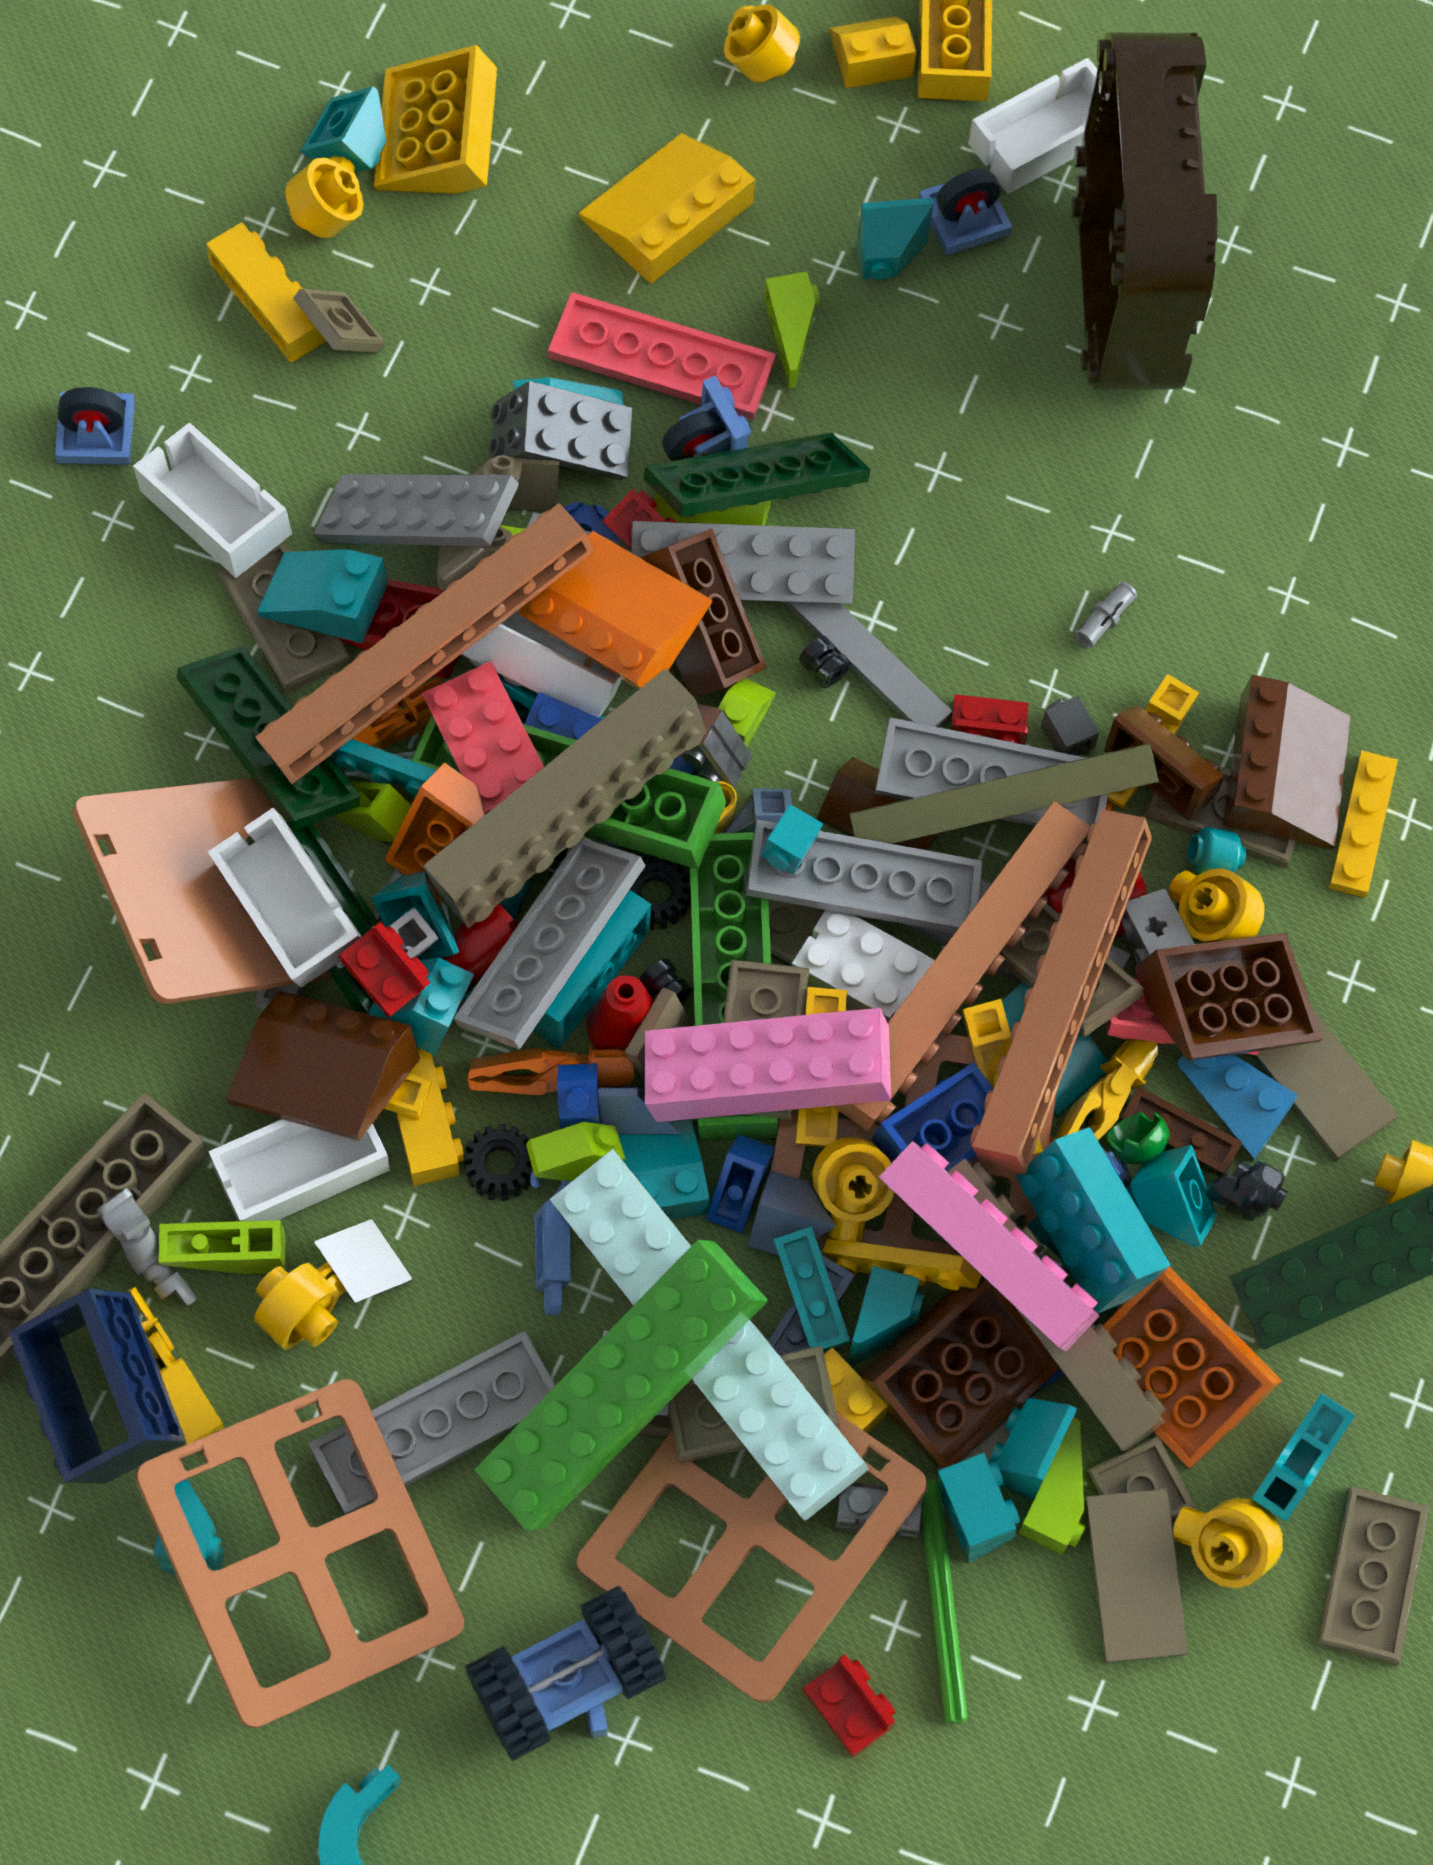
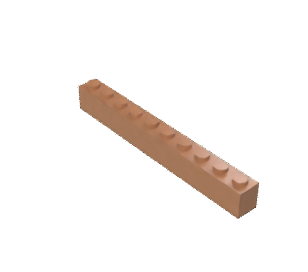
M560 503L551 510L543 512L529 527L521 533L513 535L503 547L490 557L483 558L473 570L460 580L452 582L443 593L430 603L422 605L412 617L400 626L392 628L382 640L369 650L361 652L352 663L339 673L331 675L321 687L308 697L300 699L282 717L266 725L263 731L255 738L291 784L295 783L593 553L595 550L586 532Z
M1054 801L888 1022L891 1100L898 1091L903 1095L908 1092L918 1078L913 1073L914 1069L920 1061L926 1066L940 1048L935 1043L942 1032L948 1036L951 1034L962 1018L957 1011L964 1002L969 1006L973 1004L984 988L979 984L980 980L986 973L993 977L1006 959L1000 953L1007 944L1012 948L1016 946L1027 930L1022 926L1023 922L1028 916L1036 919L1048 902L1043 895L1049 887L1055 891L1059 888L1069 874V871L1064 869L1070 859L1077 862L1079 856L1083 855L1086 851L1088 842L1085 838L1088 835L1090 826ZM891 1100L835 1105L833 1107L868 1132L876 1121L881 1124L888 1119L896 1106L891 1103Z
M1102 809L1097 823H1092L1089 828L1087 849L1084 856L1080 855L1076 862V877L1072 888H1067L1064 893L1062 914L1059 921H1055L1051 927L1050 945L1047 953L1042 954L1039 958L1037 979L1033 988H1029L1024 998L1025 1010L1022 1018L1012 1028V1044L1007 1056L1004 1055L999 1062L998 1080L994 1090H990L986 1096L984 1104L985 1114L980 1125L977 1124L972 1132L971 1146L982 1165L1026 1174L1150 845L1152 836L1145 817Z

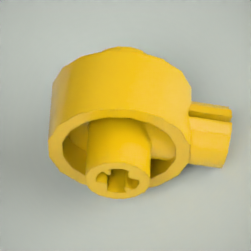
M761 4L757 7L742 6L737 9L728 26V36L724 45L725 58L753 83H763L787 73L795 62V53L800 40L798 29L771 4Z
M332 156L330 159L316 158L287 182L285 189L286 201L289 206L290 215L299 227L321 238H333L362 214L364 205L362 193L359 189V181L355 176V167L346 157Z
M1218 868L1206 870L1196 876L1190 871L1185 870L1177 874L1169 886V897L1179 904V916L1189 935L1201 944L1255 937L1258 934L1264 920V903L1261 894L1236 873Z
M860 1137L840 1138L828 1144L816 1158L812 1170L813 1187L819 1200L831 1212V1219L836 1227L828 1232L831 1238L842 1241H863L866 1221L880 1215L892 1202L895 1192L879 1178L891 1165V1162L884 1152L869 1140Z
M1411 1140L1402 1159L1388 1153L1384 1154L1373 1186L1389 1192L1386 1205L1433 1185V1147Z
M325 1262L317 1269L310 1263L302 1264L290 1273H287L281 1266H278L270 1271L256 1288V1293L263 1301L254 1315V1322L284 1350L295 1347L304 1339L312 1347H316L326 1340L336 1328L338 1320L330 1312L333 1310L339 1297L347 1290L337 1275L333 1274L334 1271L328 1262Z
M1236 1497L1226 1500L1207 1513L1184 1506L1180 1510L1173 1528L1174 1541L1192 1547V1553L1198 1568L1208 1579L1222 1587L1241 1588L1251 1585L1277 1564L1282 1552V1532L1277 1519L1268 1509L1252 1499Z

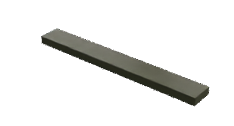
M1148 743L849 814L856 838L893 844L1048 808L1054 801L1061 805L1158 782L1151 745Z

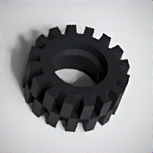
M645 856L641 857L645 868L629 890L643 898L641 890L646 883L662 881L667 884L671 890L670 897L660 904L650 903V929L654 930V924H660V930L665 929L669 921H671L672 925H675L679 922V916L684 917L687 912V906L690 903L689 875L687 871L682 872L681 864L675 863L672 865L671 861L665 859L664 861H658V857L651 856V861L647 862Z
M498 1124L499 1129L493 1130L492 1125L485 1127V1133L481 1134L480 1131H477L474 1134V1141L469 1140L466 1146L467 1152L464 1153L465 1173L468 1176V1183L471 1187H476V1193L480 1196L486 1193L489 1200L495 1201L496 1196H502V1201L509 1200V1195L514 1194L516 1198L521 1195L522 1188L527 1190L531 1185L530 1175L533 1168L526 1147L529 1137L525 1133L520 1135L518 1128L514 1126L511 1127V1130H507L505 1124ZM506 1150L514 1156L516 1164L510 1173L498 1176L486 1169L484 1164L486 1157L492 1151Z

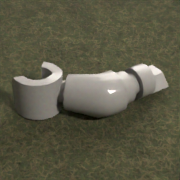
M127 1187L97 1208L98 1214L113 1236L120 1240L129 1264L137 1275L142 1273L148 1282L152 1280L155 1282L157 1287L154 1290L162 1300L173 1292L176 1293L185 1307L198 1299L178 1271L173 1274L169 1269L171 1266L159 1264V1238L149 1226V1219L143 1214Z

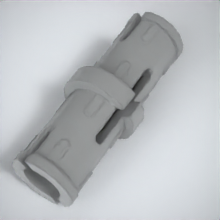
M1125 581L1118 582L1103 602L1099 601L1092 607V614L1079 629H1076L1074 632L1076 640L1086 648H1093L1108 628H1113L1119 623V616L1137 598L1136 590Z

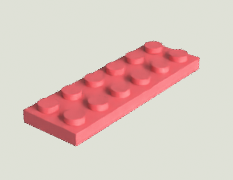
M574 292L570 294L548 349V358L697 404H701L703 380L716 375L721 386H727L731 391L735 403L734 409L738 416L743 415L750 420H754L776 361L775 353Z

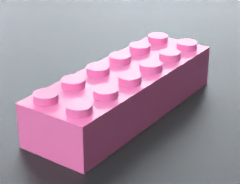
M881 1008L645 1031V1105L656 1122L891 1100L889 1026Z
M912 1141L879 1178L1055 1345L1067 1351L1100 1316L1093 1310L1097 1302L1078 1284H1075L1071 1289L1063 1281L1068 1274L1047 1255L1040 1260L1033 1253L1038 1246L1021 1230L1015 1227L1010 1232L1003 1225L1008 1218L987 1199L982 1203L975 1199L973 1196L978 1190L959 1172L955 1171L950 1175L944 1169L949 1162L932 1146L926 1143L921 1148Z

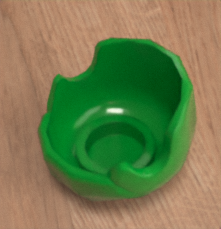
M1142 1112L1135 1113L1119 1122L1108 1132L1106 1141L1113 1153L1122 1162L1131 1165L1143 1164L1155 1159L1162 1153L1169 1140L1170 1132L1166 1122L1157 1112L1153 1113L1154 1120L1149 1119Z

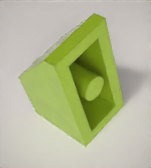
M745 678L736 682L726 692L718 708L725 714L747 747L774 700L776 692Z
M351 782L361 795L359 807L332 817L376 841L393 842L411 804L390 784Z
M581 1122L530 1139L526 1143L534 1176L538 1178L573 1181L612 1149L622 1161L625 1160L616 1126Z

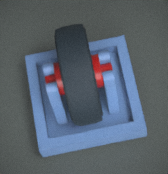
M977 168L968 170L952 177L944 184L919 192V199L933 198L931 226L946 256L1011 235L1012 225L998 199L1000 195L999 183L995 175L988 169Z
M716 375L702 382L701 407L681 416L679 422L673 425L664 435L662 445L670 461L749 448L747 444L748 437L751 436L749 424L743 415L738 416L734 409L735 403L731 391L727 386H721Z
M93 387L74 388L66 392H60L55 448L56 462L130 465L135 409L134 394L112 393Z

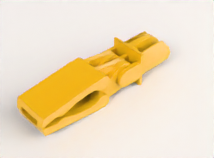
M1131 1038L1123 1041L1110 1060L1100 1065L1099 1068L1106 1075L1074 1102L1053 1141L1079 1131L1087 1114L1093 1111L1094 1116L1090 1118L1088 1128H1091L1096 1139L1099 1140L1118 1120L1119 1113L1130 1091L1145 1084L1143 1078L1151 1069L1154 1060L1158 1056L1157 1043Z
M133 1287L129 1290V1293L146 1320L141 1324L155 1361L160 1359L165 1366L161 1370L158 1366V1369L185 1436L186 1442L184 1443L187 1445L224 1429L222 1421L182 1357L177 1360L174 1359L170 1352L175 1349L172 1342L163 1330L157 1317H154L137 1288Z

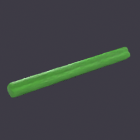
M926 1479L927 1490L922 1497L921 1522L944 1721L947 1724H959L966 1722L967 1708L942 1496L937 1485V1479Z

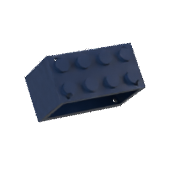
M88 1288L9 1331L13 1342V1355L22 1366L27 1380L26 1390L37 1406L41 1417V1430L50 1441L55 1455L54 1465L59 1470V1474L63 1477L64 1482L108 1483L137 1468L144 1462L158 1457L186 1442L130 1293ZM87 1325L129 1436V1440L102 1452L60 1340Z

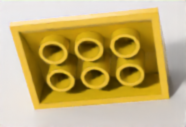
M477 45L385 69L381 113L386 143L380 152V160L376 164L374 187L377 190L458 194L487 186L497 67Z
M681 133L578 213V217L648 283L652 284L754 203L755 178L732 157Z

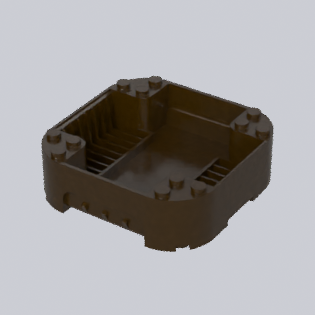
M1108 32L1104 39H1098L1097 62L1099 63L1081 146H1075L1074 167L1079 168V176L1076 179V196L1072 197L1071 212L1072 218H1078L1086 348L1081 351V370L1087 371L1088 384H1091L1093 389L1181 390L1186 383L1192 363V354H1185L1190 335L1197 333L1196 321H1204L1212 294L1216 267L1214 259L1218 234L1217 194H1205L1198 96L1206 69L1204 44L1202 37L1198 36V33Z

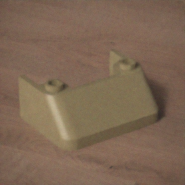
M499 455L489 459L471 474L511 475L519 485L508 508L548 511L557 504L559 461ZM499 527L491 546L440 545L437 568L438 587L444 592L452 582L460 580L473 570L483 558L490 557L503 547L513 536L512 533Z

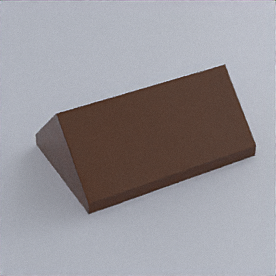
M852 757L837 771L819 811L817 820L848 836L855 837L849 813L903 801L904 799L874 794L879 770ZM939 833L893 844L929 851Z

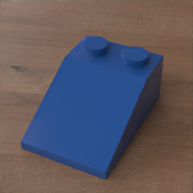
M973 1062L883 1121L871 1139L889 1158L891 1164L912 1141L921 1148L926 1143L932 1146L949 1162L944 1168L946 1171L950 1170L964 1158L972 1164L978 1159L971 1146L972 1132L977 1124H981L985 1114L984 1104L986 1096L994 1088Z

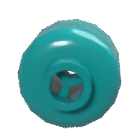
M1205 827L1197 834L1191 836L1187 846L1186 857L1188 863L1192 865L1194 872L1197 874L1218 868L1235 873L1245 863L1246 849L1242 847L1240 837L1235 832Z

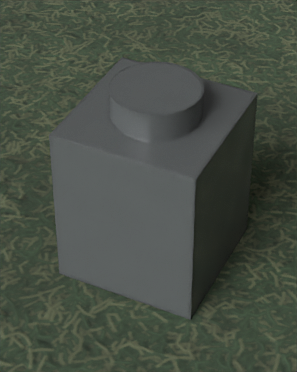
M1079 696L1067 701L1063 698L1051 703L1045 710L1041 724L1044 733L1056 752L1075 756L1095 749L1100 733Z

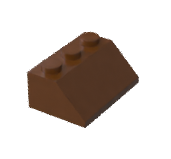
M1137 705L1119 713L1113 720L1104 752L1109 753L1149 743L1158 782L1147 784L1146 786L1190 822L1219 792L1225 776L1213 761L1203 759L1193 751L1186 739L1179 735H1174L1166 729L1161 720L1152 712H1146Z

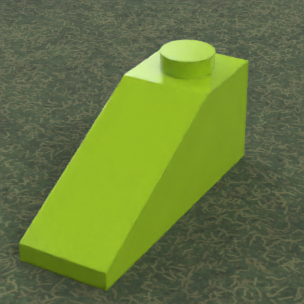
M807 271L765 279L764 301L788 389L796 387L814 321L815 306L820 305L818 287L816 284L811 285Z
M281 1220L160 1224L159 1226L160 1265L237 1274H268L278 1266L285 1270L286 1234Z
M1074 1417L1018 1533L1063 1555L1068 1544L1073 1547L1077 1546L1086 1526L1079 1522L1084 1512L1081 1422Z

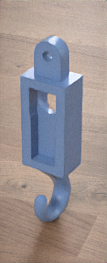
M532 1171L530 1175L531 1185L534 1188H538L541 1185V1180L535 1177ZM561 1180V1185L559 1186V1188L553 1196H555L558 1192H560L572 1181ZM549 1199L534 1214L535 1291H544L545 1314L558 1316L562 1308V1290L571 1281L570 1225Z

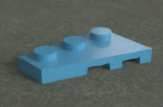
M1182 1055L1177 1063L1179 1070L1205 1102L1211 1106L1226 1128L1236 1139L1242 1141L1241 1145L1253 1161L1256 1160L1297 1099V1094L1236 1055L1188 1061Z

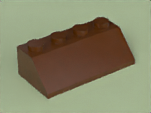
M712 528L640 557L713 601L675 659L682 675L683 683L694 698L726 688L767 668Z

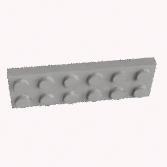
M342 474L321 516L314 536L321 543L491 546L519 484L511 475Z
M632 521L631 553L639 558L712 528L740 600L853 604L855 529Z
M890 717L887 724L874 794L907 800L1075 761L1085 757ZM1108 794L1061 804V806L1091 826L1092 823H1097L1101 810H1105ZM1048 808L1000 819L1036 826Z
M757 819L754 825L746 896L956 933L979 901L982 860L820 831L816 841L793 875L786 870L781 871L774 868L768 863L766 858L761 856L765 843L777 823Z
M582 838L578 844L573 846L453 1018L457 1025L462 1029L520 1050L645 868L641 857Z
M523 1331L371 1410L406 1487L512 1431L555 1387V1384L528 1335ZM344 1425L308 1443L344 1515L375 1501L373 1489Z

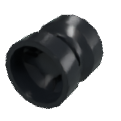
M821 636L811 642L802 651L798 660L807 670H812L815 673V680L823 688H828L837 683L848 672L851 665L842 654H837L834 651V644L826 636Z
M668 958L653 964L639 978L646 990L656 995L655 999L663 988L675 992L680 1003L684 1002L692 992V988L686 980L678 978L676 967Z

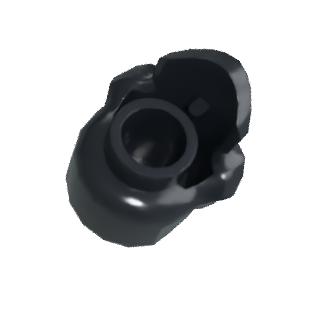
M1241 1161L1233 1175L1225 1173L1213 1181L1208 1187L1206 1196L1210 1200L1224 1205L1226 1212L1239 1215L1244 1220L1253 1221L1256 1217L1266 1215L1270 1208L1277 1212L1288 1191L1282 1188L1285 1176L1278 1169L1263 1161H1258L1253 1166Z

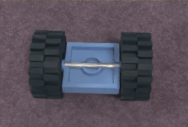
M616 1586L582 1604L581 1609L584 1619L511 1657L506 1648L502 1646L465 1666L472 1687L478 1696L477 1698L501 1745L512 1761L550 1742V1735L547 1731L564 1724L620 1693H623L629 1700L666 1680L663 1664L658 1657L659 1654L651 1641L652 1639L646 1631L641 1617L638 1616L634 1605L629 1601L627 1594L620 1586Z

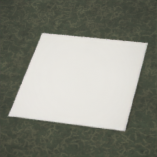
M372 1219L314 1241L355 1303L412 1280Z

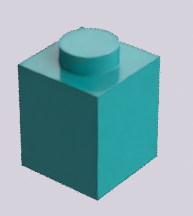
M790 804L767 839L761 856L766 858L768 863L774 868L781 871L786 870L794 875L816 841L823 823Z

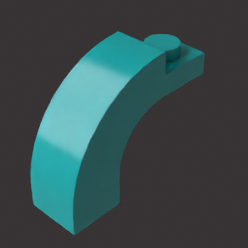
M1321 1392L1252 1499L1287 1522L1356 1415Z
M389 1765L381 1771L376 1767L369 1772L360 1782L359 1787L362 1790L358 1794L345 1782L334 1795L326 1809L319 1832L320 1865H364L358 1853V1837L361 1827L367 1817L401 1784L400 1776Z

